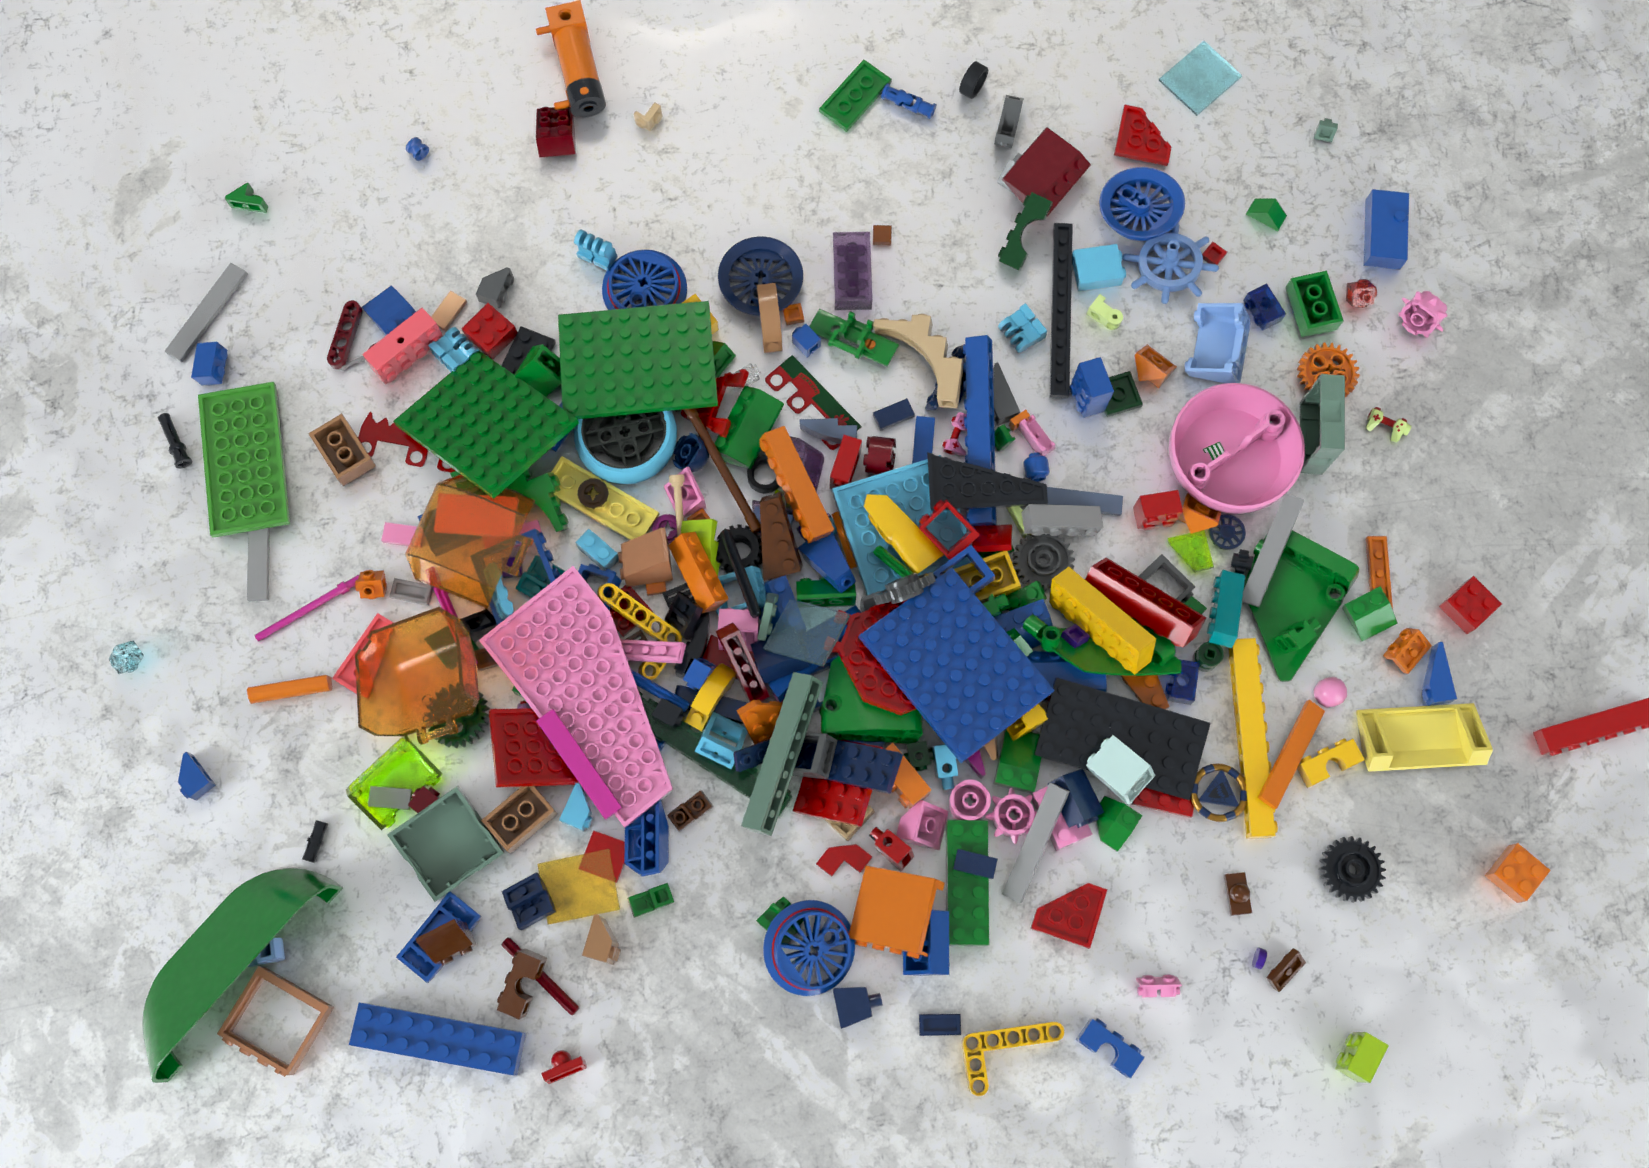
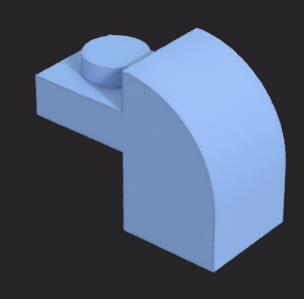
M273 938L248 967L285 960L283 938Z

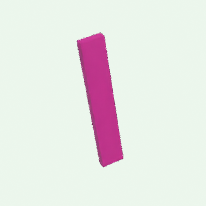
M552 709L539 718L537 723L604 819L607 820L622 809L621 804L555 710Z

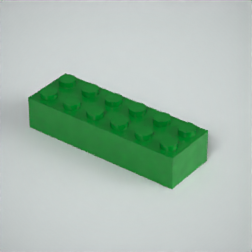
M947 820L945 824L946 911H949V946H988L989 878L953 870L957 849L988 856V821Z

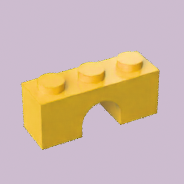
M1344 738L1334 743L1336 747L1330 750L1327 746L1317 751L1318 756L1314 758L1309 755L1301 759V764L1298 765L1297 771L1307 788L1330 777L1326 769L1328 760L1336 762L1341 771L1365 760L1354 739L1346 741Z

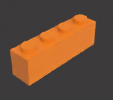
M696 532L681 533L668 547L696 603L703 608L701 613L715 611L729 598Z

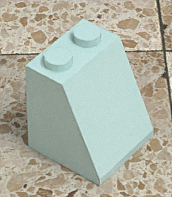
M1112 735L1110 739L1106 738L1102 742L1101 749L1097 753H1093L1088 758L1086 766L1090 772L1129 806L1155 777L1151 765Z

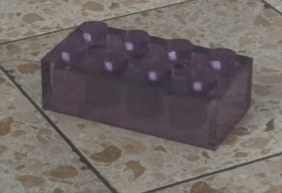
M833 232L835 310H872L870 232Z

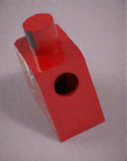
M875 827L870 832L869 836L875 841L876 850L898 870L902 871L914 858L912 848L889 829L882 832L878 827Z

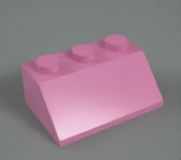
M1048 786L1031 794L1033 796L1032 802L1037 811ZM1060 813L1050 840L1055 850L1058 851L1093 834L1088 824L1081 828H1077L1076 825L1069 828L1062 813Z

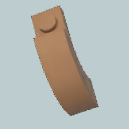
M776 283L757 285L764 353L783 351Z

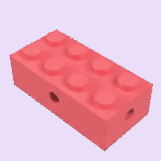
M421 308L362 355L371 369L386 385L388 382L394 381L403 370L409 369L418 358H423L427 351L430 350L428 345L433 341H438L443 335L437 323Z

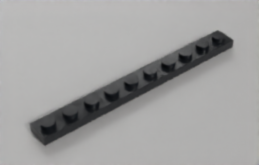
M1054 223L1050 353L1051 398H1069L1073 224Z

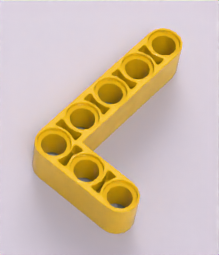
M607 583L598 588L597 596L602 602L655 640L668 642L667 636L672 633L675 636V642L682 641L681 633L616 585ZM605 587L610 588L612 591L610 598L605 597L603 594ZM621 599H625L628 603V607L625 610L619 605ZM638 610L644 614L642 621H638L635 617ZM653 622H657L660 626L657 633L653 632L651 628ZM642 662L638 673L649 680L655 679L667 663ZM648 665L653 668L651 676L645 674V668Z
M1048 1022L966 1034L962 1039V1051L969 1091L976 1096L985 1095L988 1091L989 1085L983 1051L1059 1041L1064 1036V1027L1058 1022ZM1053 1025L1059 1030V1034L1055 1038L1049 1034V1028ZM1032 1028L1038 1031V1038L1034 1041L1028 1036V1032ZM1011 1031L1016 1032L1018 1035L1017 1042L1013 1044L1008 1041V1034ZM990 1034H994L998 1039L997 1044L993 1047L987 1043V1037ZM969 1037H974L977 1041V1046L974 1049H969L966 1045ZM974 1058L980 1061V1068L976 1071L970 1068V1061ZM976 1080L983 1082L984 1087L981 1092H975L973 1089V1083Z

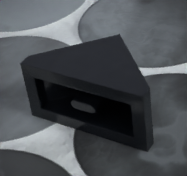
M488 609L466 616L458 621L474 642H477L497 626L494 616Z

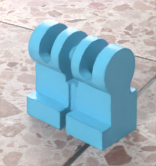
M582 229L577 232L574 239V244L579 249L576 253L577 257L591 264L593 262L594 265L609 271L618 257L615 248L612 247V243L603 241L600 237L595 239V235L587 234Z
M1026 303L998 325L1001 331L1009 328L1004 333L1006 338L1015 335L1011 338L1010 343L1015 345L1020 342L1015 348L1018 353L1046 338L1047 334L1046 328L1038 318L1035 319V314Z
M456 327L450 328L438 341H433L428 345L431 353L450 372H455L457 367L468 361L472 354L480 351L476 346H473L470 340H466V336L460 334Z

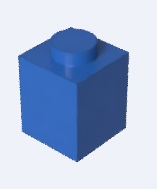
M804 324L802 327L799 326L793 331L792 343L807 358L821 347V338L807 324Z

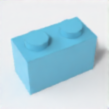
M590 529L575 542L578 549L603 571L611 569L619 561L618 553Z

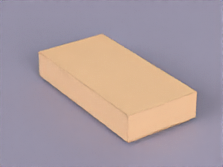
M450 291L431 318L437 323L439 328L446 331L467 303L466 299Z

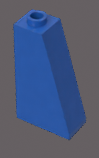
M833 532L829 536L812 543L806 541L798 547L803 559L840 593L856 582Z

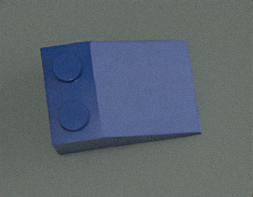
M392 285L362 306V309L385 336L416 312Z

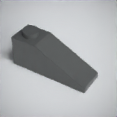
M997 362L993 367L994 421L999 426L1010 422V419L1020 414V410Z

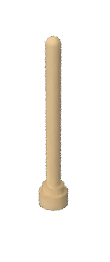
M684 474L669 475V483L674 487L677 537L681 534L682 521H684L681 489L683 482H685Z

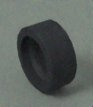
M977 61L973 62L962 78L959 92L973 99L984 85L989 71L988 67Z
M767 455L758 456L752 468L747 469L748 483L751 488L763 494L772 493L780 487L776 479L770 484L763 485L759 484L754 478V472L758 466L769 465Z

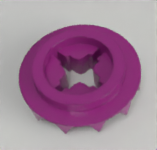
M664 514L654 521L652 531L666 528L669 522L670 528L674 529L667 536L668 544H670L677 538L676 516Z

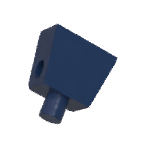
M867 987L833 989L841 1029L872 1017L871 1008L883 1006L881 994L868 995Z

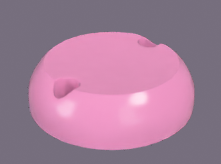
M1242 383L1215 385L1196 394L1177 415L1169 438L1170 463L1179 483L1198 502L1225 513H1251L1264 509L1281 499L1296 482L1303 467L1305 457L1304 437L1301 427L1291 410L1268 391ZM1220 442L1224 453L1212 461L1208 452L1205 453L1203 449Z

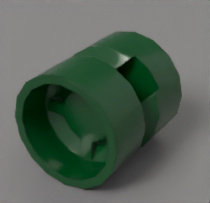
M1209 641L1205 642L1194 652L1192 656L1193 664L1198 670L1209 672L1222 662L1224 651L1218 644L1210 643Z

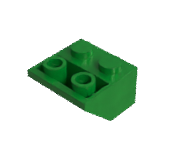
M543 344L533 346L514 377L520 378L547 397L561 384L560 358Z

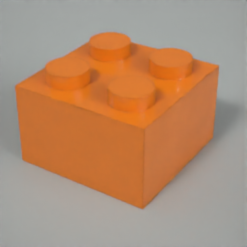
M1519 843L1507 846L1485 874V877L1516 903L1527 901L1551 870Z

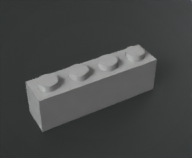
M1028 504L1021 512L1025 534H1032L1034 536L1042 534L1058 536L1065 534L1071 537L1077 535L1093 537L1103 528L1100 506Z

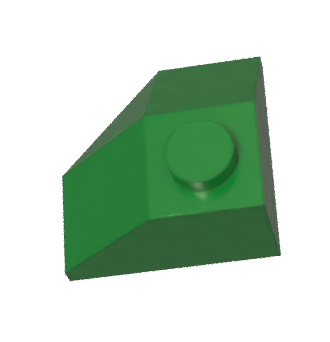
M1104 796L1100 802L1104 813L1098 815L1099 820L1096 821L1099 830L1098 834L1101 842L1118 852L1143 815L1124 803Z

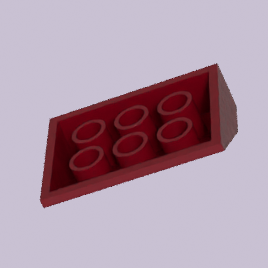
M1046 127L1004 175L1002 181L1022 203L1026 196H1030L1032 192L1052 201L1053 205L1048 213L1049 215L1091 164L1079 150Z

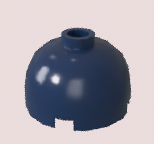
M689 433L690 435H683L677 441L673 452L675 460H672L675 467L681 470L690 467L691 472H697L707 464L710 454L701 438L693 433Z

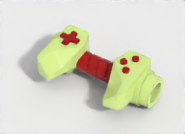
M1379 407L1372 408L1367 417V430L1371 432L1379 423L1392 428L1391 441L1398 442L1402 435L1407 436L1411 429V425L1407 423L1406 419L1399 418L1395 421L1385 417Z

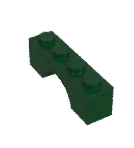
M1033 192L1030 196H1026L1023 202L1025 207L1022 213L1019 212L1014 221L1017 224L1014 230L1011 229L1007 235L1006 240H1008L1006 247L1002 246L998 254L1000 262L1021 271L1028 256V253L1022 246V233L1030 223L1046 219L1053 205L1052 201Z

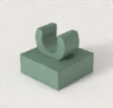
M1324 118V121L1320 120L1314 133V139L1332 142L1338 129V124L1333 123L1332 119Z

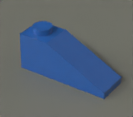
M1438 642L1431 649L1422 690V697L1426 701L1427 706L1451 703L1457 699L1443 642Z

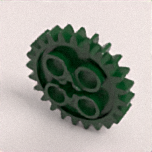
M458 683L457 688L450 685L449 691L443 688L444 694L436 693L438 699H431L434 705L427 707L431 710V713L426 714V717L431 719L426 722V725L431 727L428 732L433 734L432 738L438 740V743L442 745L445 743V746L449 748L452 745L457 749L459 744L462 747H466V741L473 744L472 738L480 739L478 732L485 733L482 726L488 725L484 721L486 718H489V714L485 713L490 709V707L485 705L488 701L482 698L483 694L467 684L463 687V685ZM458 699L457 705L453 706L454 701ZM474 708L473 713L468 716L469 711ZM447 716L446 722L442 723L443 718ZM463 725L461 732L457 733L458 728Z

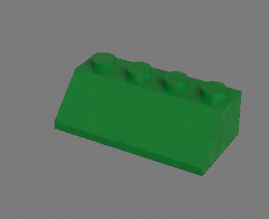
M744 386L727 418L731 421L727 437L724 438L718 435L714 443L724 462L751 469L761 451L759 439L764 433L771 431L784 403L758 388Z

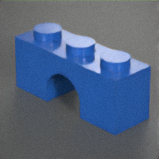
M1089 1019L1076 1040L1094 1053L1097 1052L1102 1044H1110L1115 1050V1058L1110 1066L1125 1077L1132 1078L1145 1058L1140 1054L1142 1050L1132 1043L1129 1046L1123 1042L1124 1037L1116 1031L1111 1033L1106 1029L1107 1025L1100 1019Z

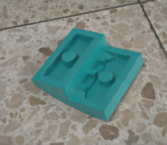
M535 555L527 572L523 573L515 588L531 598L550 584L539 555ZM553 564L554 568L557 567L560 575L566 572L564 569Z

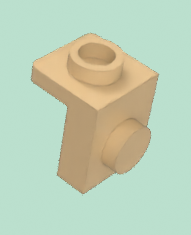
M654 102L645 116L635 111L634 119L636 125L651 131L654 125L658 124L662 119L661 105Z

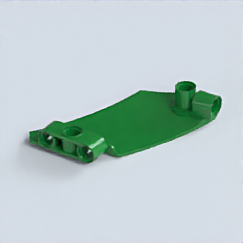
M1034 614L1030 615L1023 624V629L1041 642L1043 650L1055 652L1083 672L1124 676L1181 673L1182 661L1175 657L1176 650L1173 644L1163 636L1157 635L1148 626L1139 624L1156 638L1152 660L1134 675L1130 670H1126L1117 659L1112 658L1104 648L1095 644L1091 637H1089L1086 643L1074 648L1061 637L1063 630L1067 628L1048 626Z

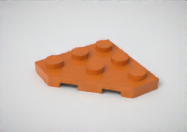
M752 700L736 710L754 744L772 737L776 720L783 704L782 701L762 703L760 700Z

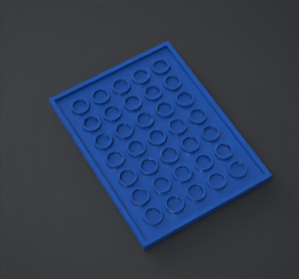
M951 568L938 577L936 582L923 588V593L908 599L861 633L859 639L958 761L963 763L1055 690L955 570Z

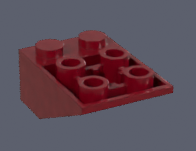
M555 107L537 109L536 143L539 158L576 154L574 115L571 113L570 107L555 110Z

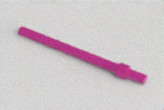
M359 575L346 582L342 581L337 584V587L255 634V638L259 642L336 596L349 592V589L355 586V581L358 580Z

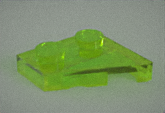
M1205 530L1167 539L1170 546L1193 572L1214 568Z

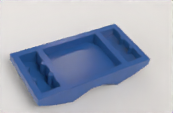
M450 891L396 958L426 983H429L444 966L442 964H435L420 947L415 938L453 919L466 922L470 931H472L482 916Z

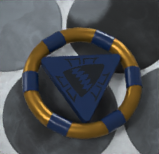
M1217 763L1202 767L1197 772L1191 793L1192 804L1198 813L1206 819L1216 822L1230 821L1238 817L1247 805L1245 779L1237 770L1225 764ZM1214 771H1219L1198 799V785L1202 777ZM1224 772L1236 779L1240 786L1239 804ZM1200 802L1236 808L1220 815L1211 813Z

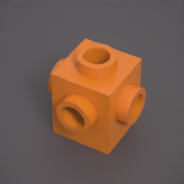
M384 570L360 572L358 580L355 581L356 591H359L361 599H376L377 597L385 596L387 583Z

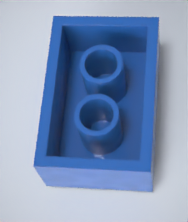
M1101 357L1079 363L1072 378L1070 392L1072 396H1075L1077 411L1082 414L1083 418L1105 412L1114 392Z
M931 911L922 952L928 953V957L920 955L919 959L907 956V952H903V975H949V911Z

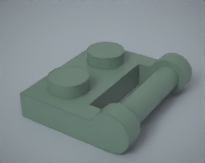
M767 593L758 640L765 641L766 635H771L773 626L771 620L772 616L775 617L777 608L775 603L778 602L779 598L777 594Z

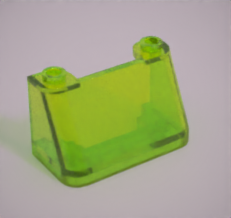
M404 735L347 787L346 793L347 797L382 831L385 827L388 829L395 823L396 812L400 809L369 807L370 786L411 789L413 794L415 790L421 789L422 786H435L441 780L440 776L443 773L407 735Z

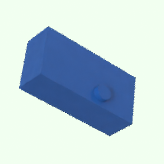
M1372 189L1366 198L1363 266L1400 270L1408 260L1409 193Z

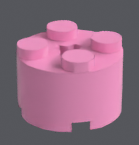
M964 780L957 784L948 800L950 812L957 820H980L987 813L991 804L989 791L982 783L976 780ZM968 797H971V801H974L971 806L965 802Z

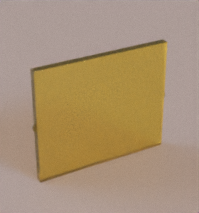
M609 849L537 864L539 875L557 911L547 916L548 925L620 910L615 883L616 878L614 877Z

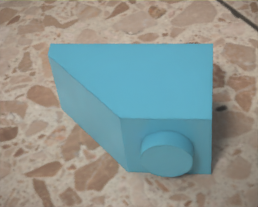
M576 783L559 820L584 832L585 828L590 827L593 817H591L592 812L584 790L580 784Z

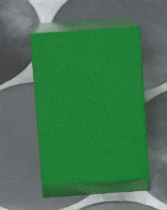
M1255 198L1246 212V215L1276 231H1279L1287 217L1276 198Z

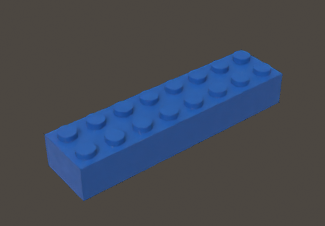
M359 1002L349 1045L515 1076L518 1075L526 1033Z

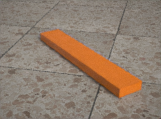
M1311 700L1305 702L1258 796L1261 801L1272 809L1278 808L1325 711Z

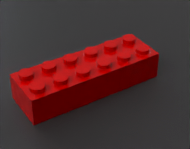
M1107 557L1091 566L1085 578L1088 583L1123 612L1137 619L1139 624L1150 627L1157 635L1168 638L1172 644L1184 648L1195 639L1207 618Z

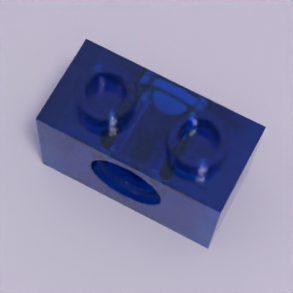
M1267 283L1248 292L1243 300L1245 308L1251 312L1255 324L1260 326L1262 331L1281 322L1286 315Z
M1181 660V673L1168 674L1170 676V683L1166 684L1165 694L1168 695L1167 701L1191 705L1195 701L1200 663ZM1178 677H1181L1185 680V686H1182L1177 682Z

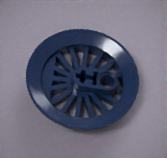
M765 236L751 237L736 243L725 253L718 269V284L721 293L731 306L743 313L760 316L758 298L755 297L758 295L757 285H759L760 278H762V284L776 283L777 292L785 295L781 299L777 294L780 312L791 305L799 295L803 285V267L794 250L784 242ZM747 261H750V262L753 263L755 270L752 268V266H751ZM740 262L748 271L736 265ZM785 265L788 267V269L777 272ZM734 271L743 276H732L731 274ZM789 275L792 276V279H779ZM730 282L741 283L734 286H730ZM779 285H785V286H791V287H790V289L788 290V289H785V288H783V287H781V286H779ZM745 289L737 296L734 294V292ZM748 294H750V296H749L748 300L746 301V303H744L743 301H741V300H742L743 298H745Z

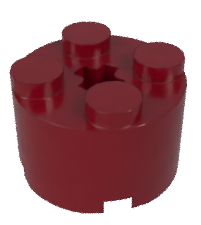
M867 437L866 448H868V454H864L863 459L865 473L877 475L894 469L896 453H894L892 448H896L895 438Z

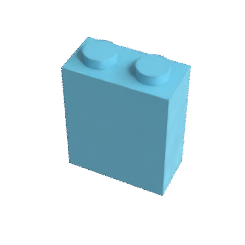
M1117 244L1073 250L1072 266L1078 291L1122 285L1124 278H1126L1125 267H1122V252L1118 250Z

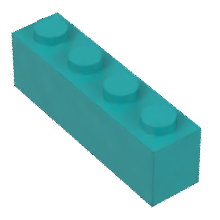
M1222 569L1219 577H1215L1213 587L1216 590L1211 598V603H1214L1209 613V618L1212 620L1207 628V634H1210V643L1232 648L1238 638L1245 575Z

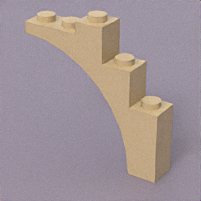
M926 314L912 315L911 321L905 319L889 320L887 318L874 319L873 327L875 334L903 341L915 348L927 360L937 379V401L939 407L958 408L964 370L963 361L953 356L946 358L948 350L947 338L941 335L931 336L933 326L931 316Z

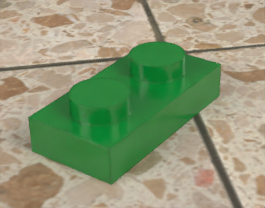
M1035 581L1006 596L1012 607L1009 611L1041 599H1047L1040 581Z

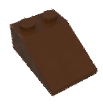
M453 919L415 938L435 964H442V966L453 962V957L459 954L464 956L472 952V947L477 945L467 923L457 919Z

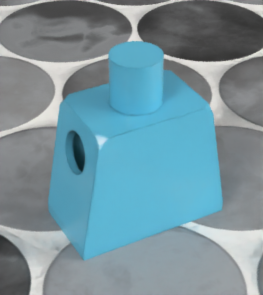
M945 744L930 746L934 757L935 777L941 778L943 790L953 789V776H958L956 757ZM944 764H948L949 770L947 772H943L942 767Z

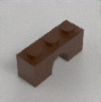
M526 948L515 953L512 959V964L514 965L504 981L506 984L505 989L500 993L497 1003H499L498 1011L518 1020L527 1015L533 996L523 991L521 986L522 979L524 977L532 980L540 978L547 957Z

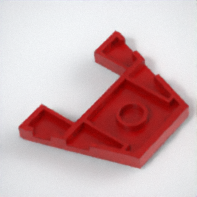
M741 369L739 373L734 374L731 372L725 373L724 376L716 378L718 406L696 408L705 428L724 438L727 437L731 421L729 419L716 418L726 388H744L749 375L746 369ZM682 409L680 413L681 416L689 420L684 410Z

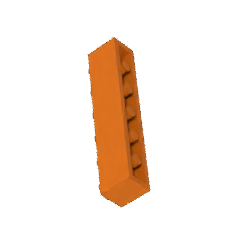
M785 426L764 433L759 439L760 448L766 453L768 464L776 474V481L782 487L785 500L793 510V517L800 524L802 536L807 539L808 543L829 536L834 531V528Z

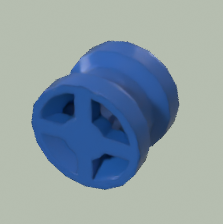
M414 137L407 143L406 151L409 154H413L415 160L420 161L427 156L429 147L426 144H422L421 139Z

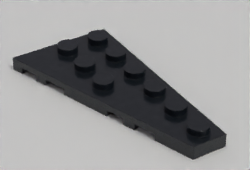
M927 452L930 511H934L933 507L936 503L946 499L957 510L1048 504L1047 484L1018 478L1007 473L996 472L992 469L966 462L962 463Z

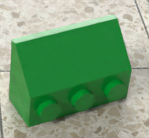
M823 577L819 578V580L802 578L800 581H796L799 609L856 605L855 583L840 593Z

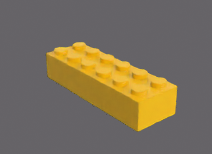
M1067 567L1052 579L1049 598L1051 606L1059 610L1068 621H1072L1090 635L1095 644L1104 648L1126 670H1130L1135 675L1151 662L1156 638L1070 567Z

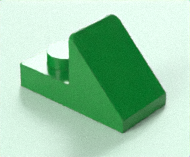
M245 183L225 196V200L231 208L267 213L268 205L262 197L253 195L254 190L249 183Z

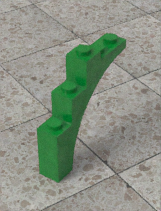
M528 468L507 487L528 497L538 505L550 519L556 532L569 529L567 526L568 519L564 513L562 514L559 507L561 502L554 495L555 492L560 491V481L553 472H547L531 479L532 472ZM457 471L450 473L457 491H466L477 487Z

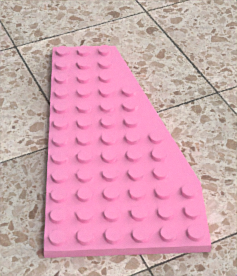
M572 566L479 641L539 718L550 710H555L623 807L614 815L626 828L672 791L673 786L611 612L577 569Z

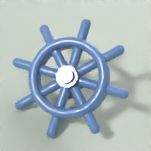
M1179 223L1171 230V233H1165L1147 240L1140 251V255L1123 254L1122 256L1124 261L1138 262L1139 272L1142 277L1132 282L1131 287L1137 289L1147 283L1151 287L1162 291L1161 302L1163 304L1168 303L1170 292H1177L1189 288L1195 296L1200 297L1202 291L1195 282L1200 276L1201 270L1212 272L1219 270L1217 264L1203 263L1200 248L1209 243V238L1205 236L1194 242L1190 238L1178 234ZM1167 245V251H1164L1161 246ZM1179 247L1184 249L1178 253ZM1154 250L1160 258L1148 255ZM1191 255L1194 262L1184 261L1182 259ZM1147 264H1154L1159 266H1157L1153 270H1150ZM1181 268L1193 270L1187 275ZM1163 271L1165 272L1164 279L1158 277L1157 275H1159ZM1175 273L1180 279L1172 280V274Z

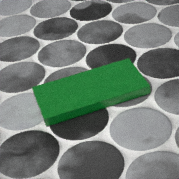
M863 59L819 108V112L847 132L882 94L887 83L891 84L892 79Z

